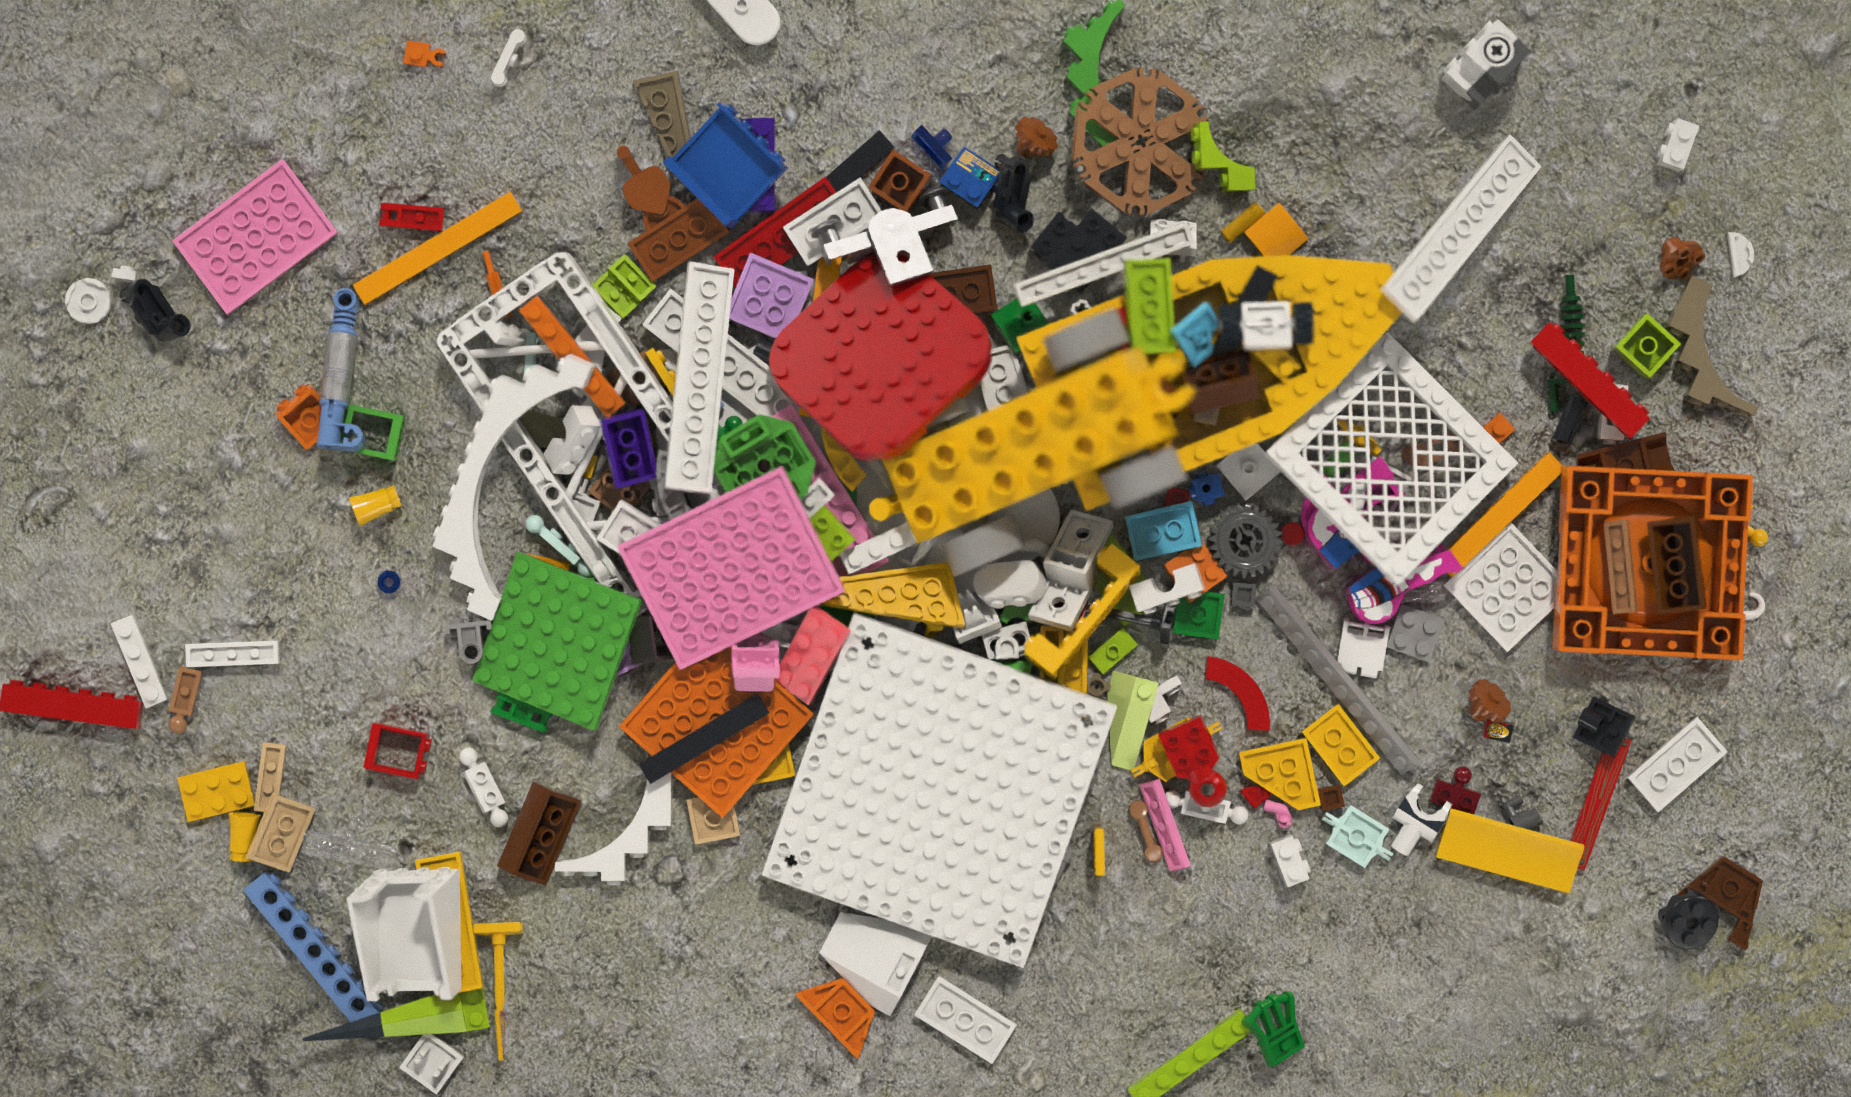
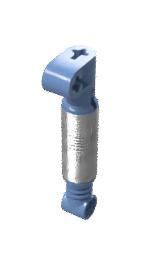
M341 288L335 293L333 298L335 304L332 328L329 329L327 334L323 378L319 397V404L322 408L317 447L328 450L356 452L364 447L366 442L365 436L358 426L343 424L344 410L348 408L357 341L354 321H356L355 315L360 304L357 296L351 289ZM345 298H352V302L348 306H342L341 302ZM343 430L347 438L344 437L343 444H340L341 433ZM353 434H355L357 438L350 442L348 438H352Z

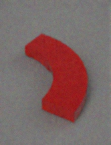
M1207 656L1205 679L1217 681L1237 695L1246 714L1247 729L1270 731L1268 705L1256 682L1249 674L1235 664L1220 658Z

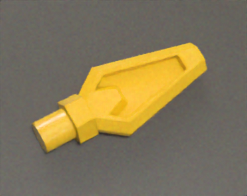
M1337 420V425L1342 428L1341 431H1348V421ZM1353 425V432H1364V426ZM1353 436L1354 446L1365 448L1364 437ZM1369 437L1370 454L1376 457L1382 449L1372 437Z

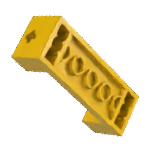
M1112 543L1108 548L1104 546L1096 556L1098 558L1097 569L1112 581L1105 588L1102 600L1097 599L1090 607L1089 616L1086 619L1082 617L1074 627L1076 630L1072 637L1067 635L1060 644L1061 650L1039 633L1036 637L1031 636L1024 644L1025 658L1054 681L1127 592L1129 586L1141 574V566Z

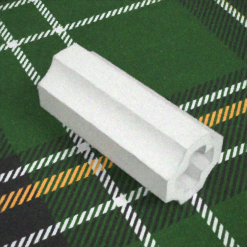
M1080 299L1078 302L1073 303L1069 315L1077 314L1079 308H1082L1083 311L1091 308L1088 305V301Z

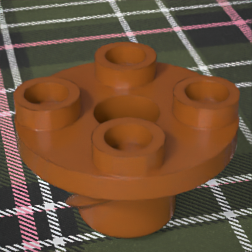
M1677 237L1670 238L1662 245L1661 256L1663 258L1660 262V271L1666 278L1685 280L1699 263L1705 259V253L1702 247L1695 241H1681Z

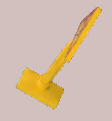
M521 922L474 924V933L481 936H492V945H494L495 1004L497 1008L495 1010L499 1061L504 1060L506 1018L503 1012L505 1004L504 945H506V935L523 933V924Z

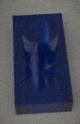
M921 125L912 134L911 137L941 170L949 165L953 158L943 146L952 140V136L946 129H942L933 137Z

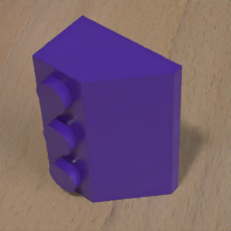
M631 410L600 420L615 488L657 478V465L644 410Z

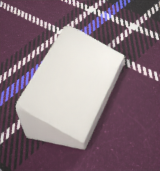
M938 536L901 550L896 560L910 567L925 565Z

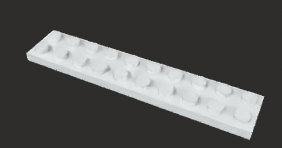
M1510 134L1506 136L1380 289L1412 323L1420 318L1541 168L1540 164Z
M689 262L687 264L664 488L706 495L711 494L734 269L696 262Z
M670 288L642 325L678 353L684 299ZM728 334L722 388L756 415L762 414L771 417L790 404H793L799 413V407L778 387L770 367ZM801 416L827 460H829L822 439L821 425L811 417Z

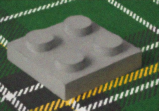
M1400 604L1388 638L1387 648L1430 663L1445 619Z

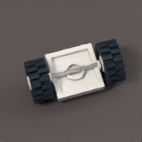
M1289 302L1242 303V321L1240 320L1239 304L1220 305L1219 332L1221 347H1240L1241 331H1243L1244 350L1291 348V329L1294 345L1314 344L1313 303L1294 302L1292 304V319H1290Z

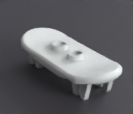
M706 0L732 30L748 44H766L779 31V13L768 0Z

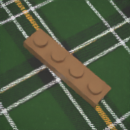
M1629 521L1603 522L1613 614L1638 612Z

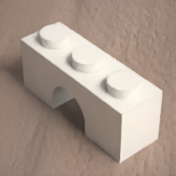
M572 405L562 421L566 428V439L552 438L545 450L544 456L553 474L573 475L595 438L601 424L592 406Z
M1197 563L1173 570L1175 585L1169 592L1160 591L1155 584L1154 578L1130 585L1129 588L1137 611H1144L1146 615L1158 611L1157 606L1166 603V606L1170 607L1180 603L1179 598L1187 596L1190 600L1201 596L1200 591L1206 588Z

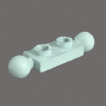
M531 515L527 518L526 528L529 532L539 533L550 545L573 565L578 567L580 576L585 578L594 576L583 559L578 555L579 553L573 544L570 543L567 546L561 540L563 536L557 530L546 528L543 519L538 515Z

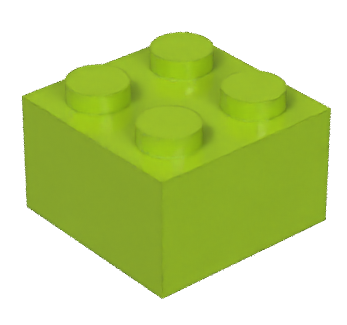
M1646 313L1632 325L1611 349L1644 379H1649L1681 343Z

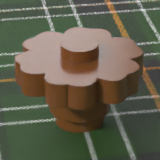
M1024 116L1016 124L1015 129L1018 131L1016 136L1019 139L1016 149L1022 157L1030 159L1036 155L1043 156L1045 154L1046 156H1051L1058 148L1056 135L1051 128L1045 127L1043 121L1035 117L1029 119Z
M1479 679L1472 685V688L1469 690L1472 702L1468 711L1473 719L1482 721L1490 718L1496 723L1502 722L1508 717V714L1511 712V704L1505 698L1504 691L1495 683L1490 684L1486 679Z

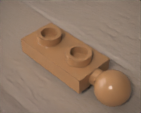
M179 666L169 706V711L176 713L169 720L168 724L170 731L175 734L183 733L186 730L187 721L184 718L185 715L193 716L203 671Z

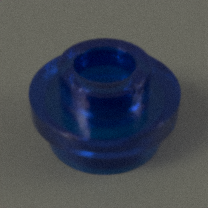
M384 571L379 575L377 584L382 592L390 594L399 589L401 580L396 572ZM387 578L393 579V585L390 587L385 583Z

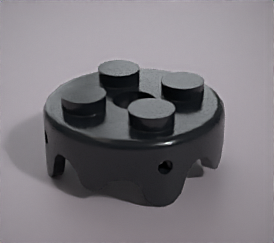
M1688 889L1685 895L1672 896L1668 905L1658 911L1663 935L1678 948H1699L1714 936L1718 928L1719 915L1716 906L1706 896L1694 889ZM1691 917H1695V923L1692 926L1687 927L1686 923L1688 919H1690Z

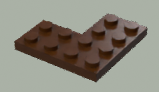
M991 264L929 274L972 313L977 314L998 310Z

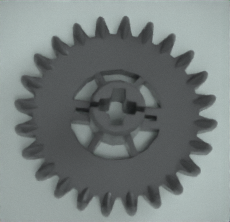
M1239 503L1236 504V511L1228 507L1229 515L1220 512L1222 521L1214 519L1213 521L1218 527L1209 529L1215 534V536L1208 537L1209 541L1215 543L1208 548L1209 550H1216L1212 558H1220L1217 566L1226 564L1225 573L1232 568L1234 577L1239 571H1241L1242 578L1246 577L1248 571L1253 578L1255 577L1256 570L1260 574H1264L1263 566L1271 569L1272 566L1269 561H1278L1274 553H1282L1277 548V545L1284 542L1277 539V537L1282 535L1283 532L1275 531L1280 523H1271L1274 515L1266 517V508L1258 512V504L1252 510L1249 503H1246L1243 510ZM1242 524H1251L1253 527L1250 531L1245 530ZM1256 527L1261 532L1263 540L1256 539L1253 533ZM1235 528L1237 532L1235 539H1230V533ZM1242 534L1245 537L1250 536L1251 538L1248 542V547L1245 544L1241 545L1239 542L1242 540ZM1229 541L1235 542V546L1238 548L1236 554L1230 548ZM1256 542L1262 543L1258 553L1254 548ZM1240 551H1247L1249 557H1240L1238 554Z

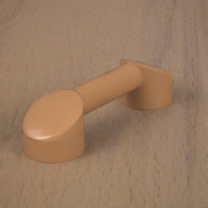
M1135 800L1129 805V813L1133 818L1137 819L1146 844L1144 856L1150 862H1157L1161 859L1163 851L1154 842L1146 819L1148 811L1146 804L1143 801Z

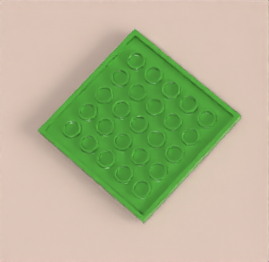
M517 552L501 596V603H499L492 622V629L489 631L483 648V657L478 662L472 681L595 731L598 729L643 600L533 556Z

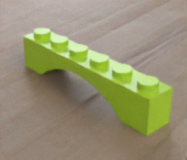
M1240 1008L1236 1009L1183 1051L1129 1085L1127 1089L1132 1097H1160L1249 1034L1251 1031L1241 1023L1245 1017Z

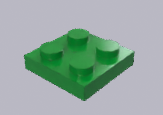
M1205 592L1190 604L1185 597L1179 598L1180 603L1176 604L1173 633L1219 640L1225 594Z

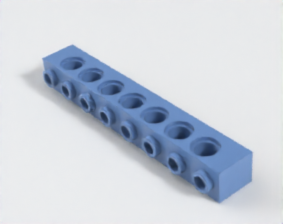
M267 871L243 890L350 1022L383 1012V1006L379 1001H367L363 981L356 980L352 975L354 973L352 967L347 962L343 963L339 959L340 953L332 944L328 945L323 939L325 935L317 926L315 928L309 922L311 918L303 908L299 910L294 903L296 899L288 890L285 892L280 886L282 882L276 874H270ZM269 891L277 894V901L275 903H270L267 900V893ZM283 909L291 911L292 918L290 921H285L281 917ZM297 927H303L306 930V937L304 939L297 937ZM313 944L318 945L321 949V954L318 957L313 956L310 952V947ZM327 962L335 965L336 971L334 974H328L325 971V964ZM341 980H345L350 984L349 992L340 990L339 983ZM356 998L364 1001L365 1007L363 1010H358L354 1007V1000Z

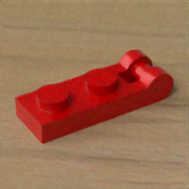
M381 203L380 205L382 219H379V226L443 232L445 208ZM391 211H397V220L391 219Z

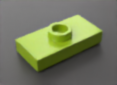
M1122 627L1088 658L1104 674L1138 644Z

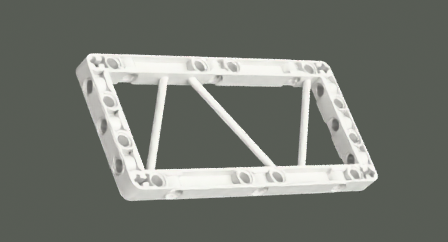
M567 252L556 253L537 264L459 318L453 325L438 335V347L481 410L485 400L489 401L492 392L489 391L493 380H490L483 371L478 358L553 353L547 344L472 350L468 345L469 340L485 331L483 325L487 321L483 319L482 311L485 308L489 309L492 313L489 321L499 322L510 311L518 306H522L542 292L545 287L558 280L599 340L577 342V344L583 351L606 350L621 372L614 389L621 396L628 383L669 443L671 421H663L661 413L663 410H668L672 415V400L599 293L591 285L574 258ZM559 258L566 259V262L564 263L565 267H559L557 265L560 262ZM573 268V272L567 273L565 276L563 275V273H566L567 270ZM573 275L580 279L578 288H573L570 285V278ZM522 282L527 283L529 286L527 295H523L519 290ZM452 336V344L447 345L445 343V341H447V337ZM460 346V350L454 351L453 353L451 352L452 350H455L456 347ZM460 353L465 354L467 357V364L465 366L458 363L457 358ZM639 371L643 372L646 377L643 384H639L635 380V374ZM603 413L599 419V422L600 420L607 418ZM518 419L506 432L501 441L599 583L613 588L614 583H621L624 587L623 593L643 600L638 615L647 609L649 610L639 589L636 590L623 570H619L610 557L611 553L606 545L596 539L598 534L595 530H602L608 520L588 521L573 498L602 437V428L600 427L566 488L559 476L552 473L545 461L544 454L520 419ZM524 449L532 452L533 458L531 461L523 458ZM714 472L711 494H704L708 501L726 493ZM550 487L558 490L559 496L557 499L549 496L548 491ZM668 516L650 517L659 524L669 521Z

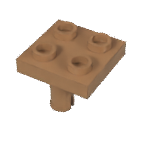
M609 465L588 492L614 511L621 499L636 507L651 487L650 481L647 480L616 489Z

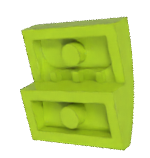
M626 254L621 256L608 268L606 273L592 284L605 304L622 318L621 320H624L657 287Z

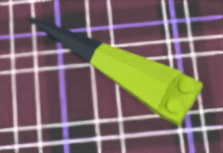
M484 989L457 993L451 1000H441L440 997L433 994L304 1037L302 1041L457 1033L489 1028L490 1022Z

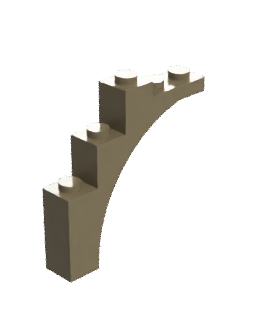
M1690 276L1687 278L1665 326L1670 329V334L1678 338L1685 336L1674 362L1680 364L1679 368L1691 373L1692 370L1695 371L1684 397L1689 398L1688 402L1697 407L1709 405L1711 399H1713L1714 405L1724 409L1727 406L1735 409L1734 414L1740 417L1755 416L1758 407L1735 396L1721 381L1712 366L1705 346L1703 320L1706 302L1713 285L1697 277Z

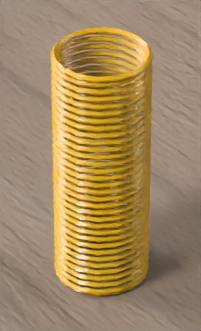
M1254 202L1220 232L1229 243H1232L1266 213L1257 202Z

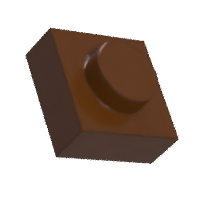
M1340 784L1318 788L1322 812L1345 807Z

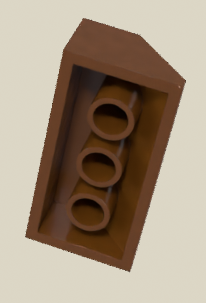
M1696 515L1647 522L1658 614L1705 610L1707 603Z
M533 781L497 867L514 876L546 886L582 801Z

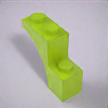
M1209 122L1193 124L1191 140L1194 142V151H1192L1191 158L1193 165H1195V170H1221L1219 185L1222 187V193L1256 190L1255 167L1243 166L1228 159L1216 146L1211 136Z

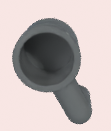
M1520 795L1503 803V809L1511 825L1534 831L1543 824L1542 818L1535 807L1519 814L1516 813L1514 808L1524 803Z

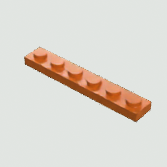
M538 295L519 310L559 360L561 358L565 359V356L572 354L593 363ZM595 366L588 386L583 389L603 414L609 417L626 402Z

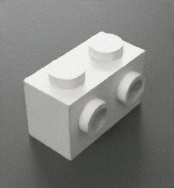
M1679 118L1672 121V123L1669 122L1665 131V136H1667L1665 144H1661L1657 157H1659L1657 165L1677 172L1682 171L1685 168L1699 126Z
M1287 835L1269 842L1285 886L1290 887L1309 879L1308 873L1311 870L1307 860L1302 861L1299 852L1303 850L1298 838L1294 839L1292 835Z

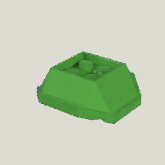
M759 414L719 438L713 472L726 493L768 473L761 471L759 468V462L762 459H767L771 464L768 472L781 466L784 467L799 499L808 494L816 460L793 422Z

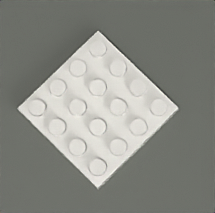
M1510 522L1462 570L1450 578L1443 586L1491 637L1508 652L1554 609L1555 581L1557 580L1558 571Z

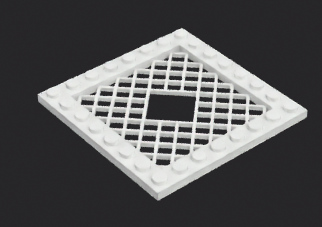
M1388 332L1362 357L1339 385L1310 408L1264 454L1396 587L1518 464ZM1387 366L1391 371L1382 370ZM1382 375L1393 376V387L1382 386ZM1377 376L1378 386H1369L1368 384ZM1398 378L1407 387H1398ZM1367 390H1378V401H1367ZM1362 391L1363 401L1352 400ZM1383 391H1394V402H1383ZM1398 391L1409 392L1410 403H1399ZM1414 394H1415L1424 404L1414 403ZM1347 405L1348 416L1337 415ZM1352 405H1363V416H1352ZM1368 406H1379V417H1368ZM1383 406L1394 407L1395 418L1384 417ZM1399 407L1410 408V419L1399 418ZM1415 408H1425L1426 419H1415ZM1430 410H1431L1440 420H1431ZM1332 420L1333 431L1322 430ZM1337 420H1348V431H1337ZM1353 421H1364V432H1353ZM1368 421L1379 422L1380 433L1369 432ZM1384 422H1395V434L1384 433ZM1400 423H1411V434H1400ZM1415 423L1426 424L1427 435H1416ZM1431 424L1442 425V436L1431 435ZM1447 427L1456 436H1447ZM1317 435L1318 446L1307 445ZM1322 435H1333V446H1322ZM1337 435L1349 436V447H1338ZM1353 436L1364 437L1365 448L1354 447ZM1369 437L1411 439L1413 482L1371 480ZM1416 439L1427 440V451L1416 450ZM1432 440H1443V451H1432ZM1447 441H1458L1459 452H1448ZM1463 443H1464L1473 453L1463 452ZM1306 450H1318V462L1307 461ZM1322 451H1334V462H1323ZM1338 451L1349 452L1350 463H1339ZM1354 452H1365V464L1354 463ZM1417 455H1428V466H1417ZM1432 455L1443 456L1444 467H1433ZM1448 456L1459 457V468L1448 467ZM1464 457L1475 458V469L1464 468ZM1479 459L1484 463V465L1481 468L1479 464ZM1312 466H1318L1319 473ZM1323 466L1334 467L1335 478H1323ZM1339 467H1350V479L1339 478ZM1355 468H1366V479H1355ZM1417 470L1428 471L1429 482H1418ZM1433 471L1444 472L1445 483H1435ZM1449 472H1460V484L1449 483ZM1464 473H1475V474L1465 483V475H1464ZM1328 482L1335 483V489ZM1339 483H1351V495L1340 494ZM1355 484H1366L1367 495H1356ZM1371 484L1382 485L1383 496H1371ZM1387 485H1398V497L1387 496ZM1402 486H1414V497H1403ZM1418 486L1429 487L1430 498H1419ZM1434 487H1445V499L1434 498ZM1450 488H1460L1450 498ZM1345 499H1351V505ZM1356 499L1367 500V511H1356ZM1372 500H1383V512L1372 511ZM1387 501H1399V513L1388 512ZM1403 501L1414 502L1415 513H1404ZM1419 502H1430V514L1419 513ZM1435 503H1445L1435 513ZM1361 515L1368 516V522ZM1372 516H1383L1384 528L1373 527ZM1388 517H1399L1400 528H1389ZM1404 517L1415 518V529H1404ZM1420 518H1430L1420 529ZM1378 532H1384V538ZM1389 532L1400 533V544H1389ZM1405 533H1415L1405 544Z

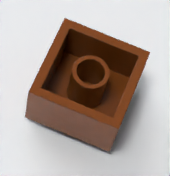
M893 149L868 188L900 210L911 214L918 203V198L926 191L935 176Z

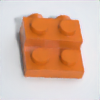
M311 383L308 386L303 384L298 387L294 392L296 396L290 401L287 399L281 401L276 407L278 410L275 412L277 418L306 451L317 442L322 408L319 404L320 393Z

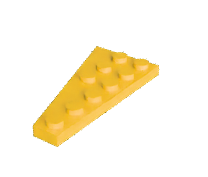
M948 562L839 577L845 592L819 604L821 606L950 627L964 628L965 626L954 577Z

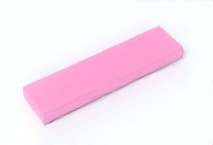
M1160 779L1141 784L1140 789L1170 872L1191 866Z

